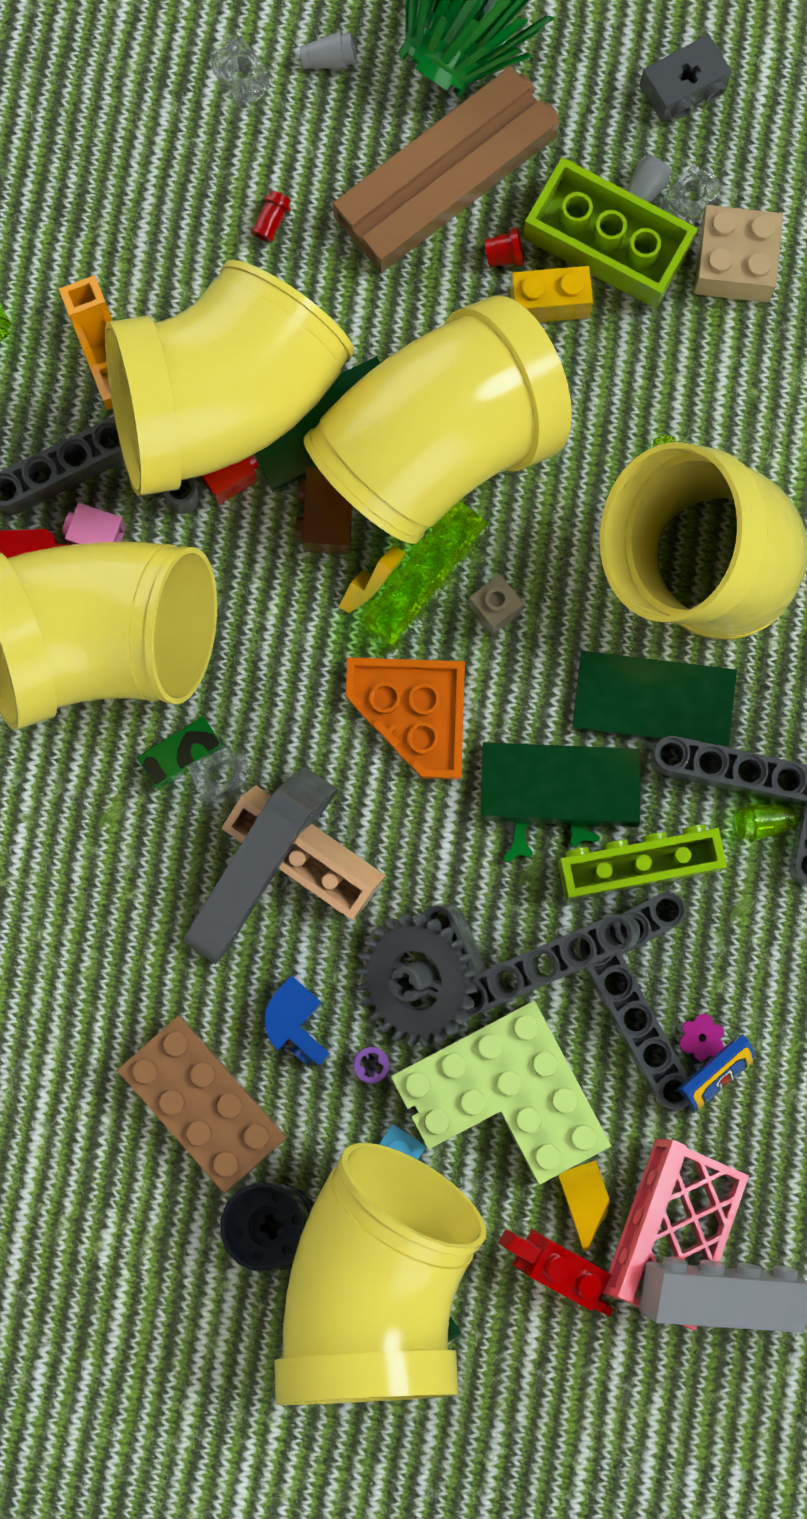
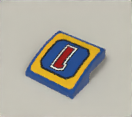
M744 1034L737 1035L677 1088L687 1102L690 1103L687 1107L693 1114L699 1111L755 1060V1052L749 1040Z

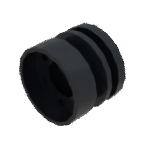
M253 1183L239 1189L226 1203L220 1218V1236L226 1252L237 1264L253 1271L287 1270L292 1268L301 1234L315 1202L303 1190L289 1184ZM276 1221H282L283 1228L277 1230V1233H271L270 1225L275 1224Z

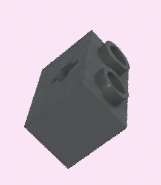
M707 34L644 68L639 86L663 123L672 117L680 119L693 110L694 105L705 99L707 102H711L723 95L727 90L732 70L710 35Z

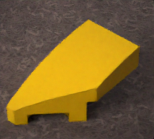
M393 545L378 561L372 575L362 570L350 583L339 608L350 613L367 602L395 572L404 559L406 552Z
M596 1160L568 1169L558 1175L583 1252L590 1249L593 1243L592 1240L608 1213L607 1207L610 1203Z

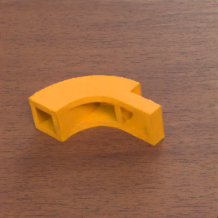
M93 275L59 288V292L106 410H109L113 407L106 363L105 327L107 322L113 320L97 279Z

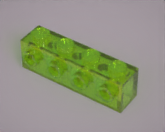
M461 501L456 503L433 526L434 529L426 539L422 538L414 544L408 553L410 560L402 570L397 567L384 584V587L387 589L378 600L373 598L366 605L360 615L363 619L361 621L362 632L393 654L486 536L489 522Z

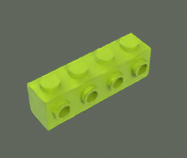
M706 824L683 828V835L667 837V832H659L643 836L644 842L629 845L628 840L624 839L604 844L605 850L589 852V847L565 851L566 857L561 858L558 862L565 902L721 872L727 868L719 828L707 830Z

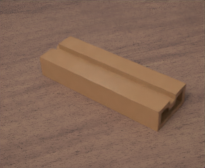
M512 66L508 67L333 202L334 218L380 273L387 270L557 138L559 116L550 103H543L540 99L537 101L532 94L535 93V89L527 76L524 74L518 75Z

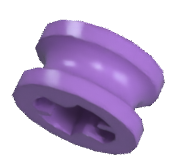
M364 1048L354 1059L355 1073L359 1079L366 1083L380 1082L389 1072L390 1063L388 1057L379 1048ZM370 1053L377 1054L379 1056L378 1063L383 1065V1070L379 1075L377 1072H374L375 1077H367L365 1075V1068L360 1066L362 1058L366 1056L369 1059L368 1054Z

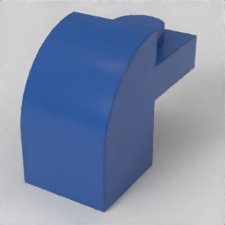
M292 975L276 991L267 1005L265 1012L266 1033L270 1042L278 1051H281L291 1040L295 1046L290 1051L303 1063L309 1066L314 1061L321 1066L331 1054L301 1027L323 1003Z

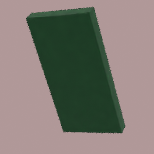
M377 356L340 373L318 404L300 422L268 447L254 454L272 492L306 477V467H317L306 450L304 436L310 429L315 428L320 423L321 417L353 385L380 364Z
M581 650L572 729L661 740L668 736H677L729 747L737 669Z
M483 742L480 821L639 827L640 749Z

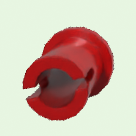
M270 191L268 196L265 195L262 201L265 204L254 228L251 230L253 236L267 243L273 242L284 215L291 212L289 207L291 200L277 191Z

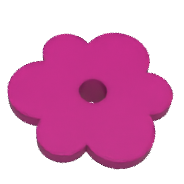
M700 1014L695 1018L694 1022L687 1021L683 1024L682 1031L685 1035L680 1038V1048L685 1053H693L696 1060L703 1061L708 1055L715 1056L724 1048V1044L720 1039L724 1034V1029L720 1025H714V1021L709 1015ZM700 1034H703L705 1036V1040L703 1042L699 1040Z

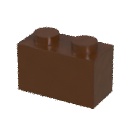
M306 467V479L298 480V502H304V517H296L295 539L302 540L304 552L350 554L353 506L332 486L318 467Z

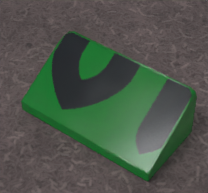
M204 716L144 752L137 759L154 787L159 791L224 750V747Z

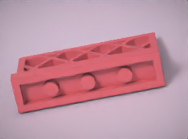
M655 1139L608 1272L612 1276L602 1294L639 1308L640 1298L636 1297L641 1280L644 1279L646 1262H656L652 1249L655 1240L665 1235L673 1252L671 1257L685 1260L684 1258L701 1250L704 1260L720 1262L749 1175L686 1148V1145L675 1140ZM684 1158L695 1163L700 1175V1179L685 1186L679 1173ZM706 1167L714 1172L708 1174ZM722 1175L734 1179L729 1196L718 1200L711 1181ZM703 1185L711 1205L695 1212L687 1192ZM680 1197L687 1217L671 1224L666 1209L669 1201ZM714 1212L719 1226L715 1235L705 1239L698 1219ZM690 1224L697 1244L681 1251L674 1231ZM681 1325L694 1331H696L698 1327L693 1325Z

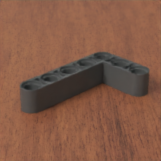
M114 416L0 471V492L6 487L16 488V494L12 499L0 501V513L10 516L19 514L123 463L124 459L120 444L114 449L103 447L105 439L110 436H118ZM73 454H86V460L80 466L68 465V460ZM41 470L51 471V477L45 483L37 484L33 482L37 472ZM194 477L181 480V485L191 488L189 496L185 499L179 500L171 497L172 491L161 492L166 504L172 511L178 514H187L198 506L200 494Z
M677 736L662 738L657 743L650 755V763L653 769L662 776L801 806L789 863V873L797 884L807 887V876L801 869L802 859L807 857L806 764ZM665 747L675 749L680 756L679 764L674 766L665 764L660 757L661 749ZM700 757H713L718 763L717 773L707 774L703 772L699 766ZM739 765H751L757 773L756 781L753 783L743 781L738 774ZM786 772L794 778L795 788L793 791H785L778 785L777 776L779 773Z
M303 767L283 783L265 804L186 933L183 942L216 965L235 940L299 835L322 815L338 789L307 767Z
M664 892L623 913L635 918L640 926L641 935L636 945L586 967L584 970L654 1100L664 1109L679 1110L685 1108L690 1103L687 1102L683 1095L677 1103L672 1104L664 1098L663 1087L670 1080H675L682 1085L689 1078L622 956L673 929L683 921L686 913L684 901L675 893ZM667 901L674 906L676 913L673 921L664 922L657 917L656 906L658 902ZM614 922L610 927V936L616 943L623 944L626 939L620 931L622 923ZM580 938L576 953L580 959L586 960L589 957L585 951L587 941ZM608 974H618L624 979L625 989L621 995H612L605 989L604 982ZM629 1009H637L643 1014L644 1025L637 1032L631 1031L625 1026L624 1015ZM650 1044L659 1046L663 1051V1061L658 1067H651L644 1061L643 1052Z
M446 903L430 906L422 914L429 922L436 919L439 912L445 913L449 918V927L453 930L452 941L462 939L464 945L461 951L463 954L470 953L472 957L466 966L467 968L475 969L476 975L469 978V982L477 986L482 998L478 1007L474 1006L472 1009L465 1010L468 1016L488 1011L628 950L636 945L641 932L638 922L628 914L608 916L487 970L460 908ZM614 922L622 923L627 929V939L623 944L616 943L610 936V927ZM578 938L585 939L590 945V955L586 960L580 959L574 953V943ZM542 954L551 957L554 963L553 972L549 976L541 973L538 968V959ZM506 970L512 971L517 977L518 983L514 991H509L502 983V975Z

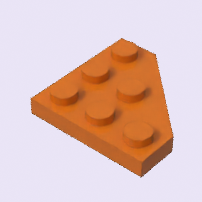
M347 657L346 699L421 779L461 780L465 661Z

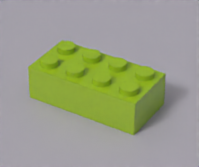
M561 157L525 220L523 239L576 267L589 266L591 275L657 309L691 249L698 228Z

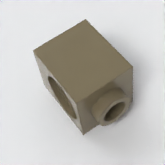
M498 574L469 596L468 608L492 637L522 614L524 603L503 576Z

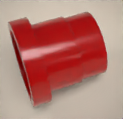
M518 227L510 229V233L484 239L490 268L516 264L517 267L525 266Z

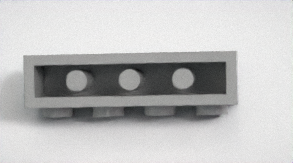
M664 1257L662 1263L646 1262L639 1311L655 1323L805 1333L807 1323V1281L798 1276V1270L787 1266L776 1265L773 1271L762 1270L760 1266L750 1263H737V1268H726L724 1264L712 1260H701L700 1265H688V1262L685 1260Z

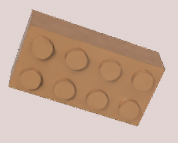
M177 1016L117 1070L224 1194L231 1190L288 1138L181 1016Z

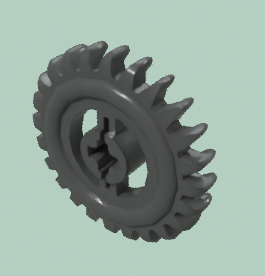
M409 914L402 915L399 920L395 918L389 919L385 923L387 927L380 926L374 929V934L378 935L379 938H369L364 941V944L370 946L373 951H366L358 955V958L368 962L369 966L355 971L358 975L368 977V981L357 986L356 989L370 991L371 993L361 1003V1006L376 1005L377 1008L369 1017V1020L384 1017V1024L379 1030L382 1033L396 1027L395 1034L392 1037L393 1041H399L408 1034V1040L406 1041L408 1046L417 1044L420 1039H422L420 1044L423 1047L431 1045L433 1041L436 1043L444 1042L447 1034L454 1035L458 1033V1024L468 1021V1015L465 1010L474 1008V1001L468 994L477 992V986L469 982V978L475 976L476 971L466 966L472 957L470 953L461 954L460 950L464 942L462 939L453 942V930L448 927L441 931V923L438 919L428 922L427 918L422 914L415 916L414 919ZM409 951L426 954L438 967L442 981L439 980L435 967L428 961L420 960L405 964L399 961L400 958ZM428 995L437 998L433 1005L423 1009L408 1003Z

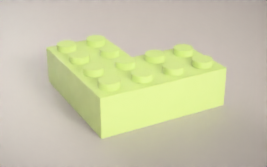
M535 1000L391 1076L407 1109L413 1106L416 1107L418 1113L411 1117L428 1150L499 1112L536 1183L539 1185L611 1147L606 1134Z

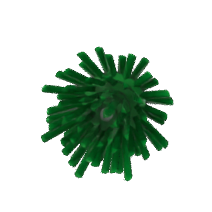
M405 0V42L397 54L403 60L408 54L411 55V61L417 64L415 68L417 71L445 90H448L451 84L454 85L453 92L457 97H461L468 84L532 57L533 55L526 52L510 59L521 52V49L517 48L518 45L541 32L539 29L551 22L555 17L545 15L510 39L511 35L528 22L527 18H516L515 20L514 18L531 0Z

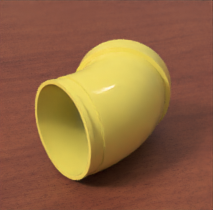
M238 260L226 261L217 279L211 282L202 296L189 308L171 318L155 323L150 316L107 322L105 327V352L111 401L125 467L135 494L142 496L178 490L181 486V480L206 475L238 463L268 447L291 430L318 404L340 375L343 365L349 362L353 356L354 347L345 332L322 309L299 291L274 275L254 265Z
M491 296L456 310L448 317L444 325L412 341L368 372L321 417L320 423L315 428L310 429L304 436V444L308 454L321 473L352 506L388 534L401 541L415 544L423 538L425 531L429 527L434 526L456 503L494 475L503 470L512 472L523 470L557 455L564 448L570 434L572 420L569 387L559 356L547 333L536 318L524 306L509 297Z
M672 442L657 445L646 450L631 461L617 478L608 495L602 514L600 555L605 575L612 590L619 600L635 614L652 621L677 623L686 630L706 638L732 640L744 638L762 631L776 621L789 606L806 572L807 537L797 508L786 493L769 478L754 469L744 466L737 458L722 450L683 442ZM717 498L734 499L737 514V536L730 565L713 593L698 606L688 609L675 599L662 579L658 562V546L662 532L677 514L695 503Z
M147 542L81 543L28 552L6 558L0 553V714L6 724L12 730H18L54 718L59 707L92 700H161L169 704H181L188 700L204 677L211 657L216 632L217 591L214 573L207 556L196 547H177L170 544Z
M356 1143L344 1150L338 1161V1166L331 1171L312 1207L292 1264L283 1323V1359L274 1360L276 1405L376 1402L459 1395L457 1355L455 1350H448L449 1318L461 1278L472 1261L474 1252L480 1248L486 1238V1226L479 1211L469 1198L439 1172L412 1156L378 1144Z

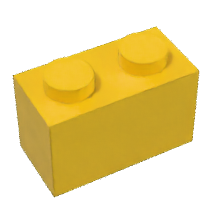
M589 266L512 272L510 284L511 299L524 306L539 323L590 318L593 306Z

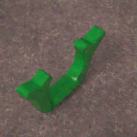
M514 823L513 843L510 850L503 856L504 862L507 863L519 855L526 858L532 856L533 852L525 840V829L533 823ZM569 824L571 830L569 844L571 847L578 846L582 841L594 843L599 841V835L588 831L583 825Z

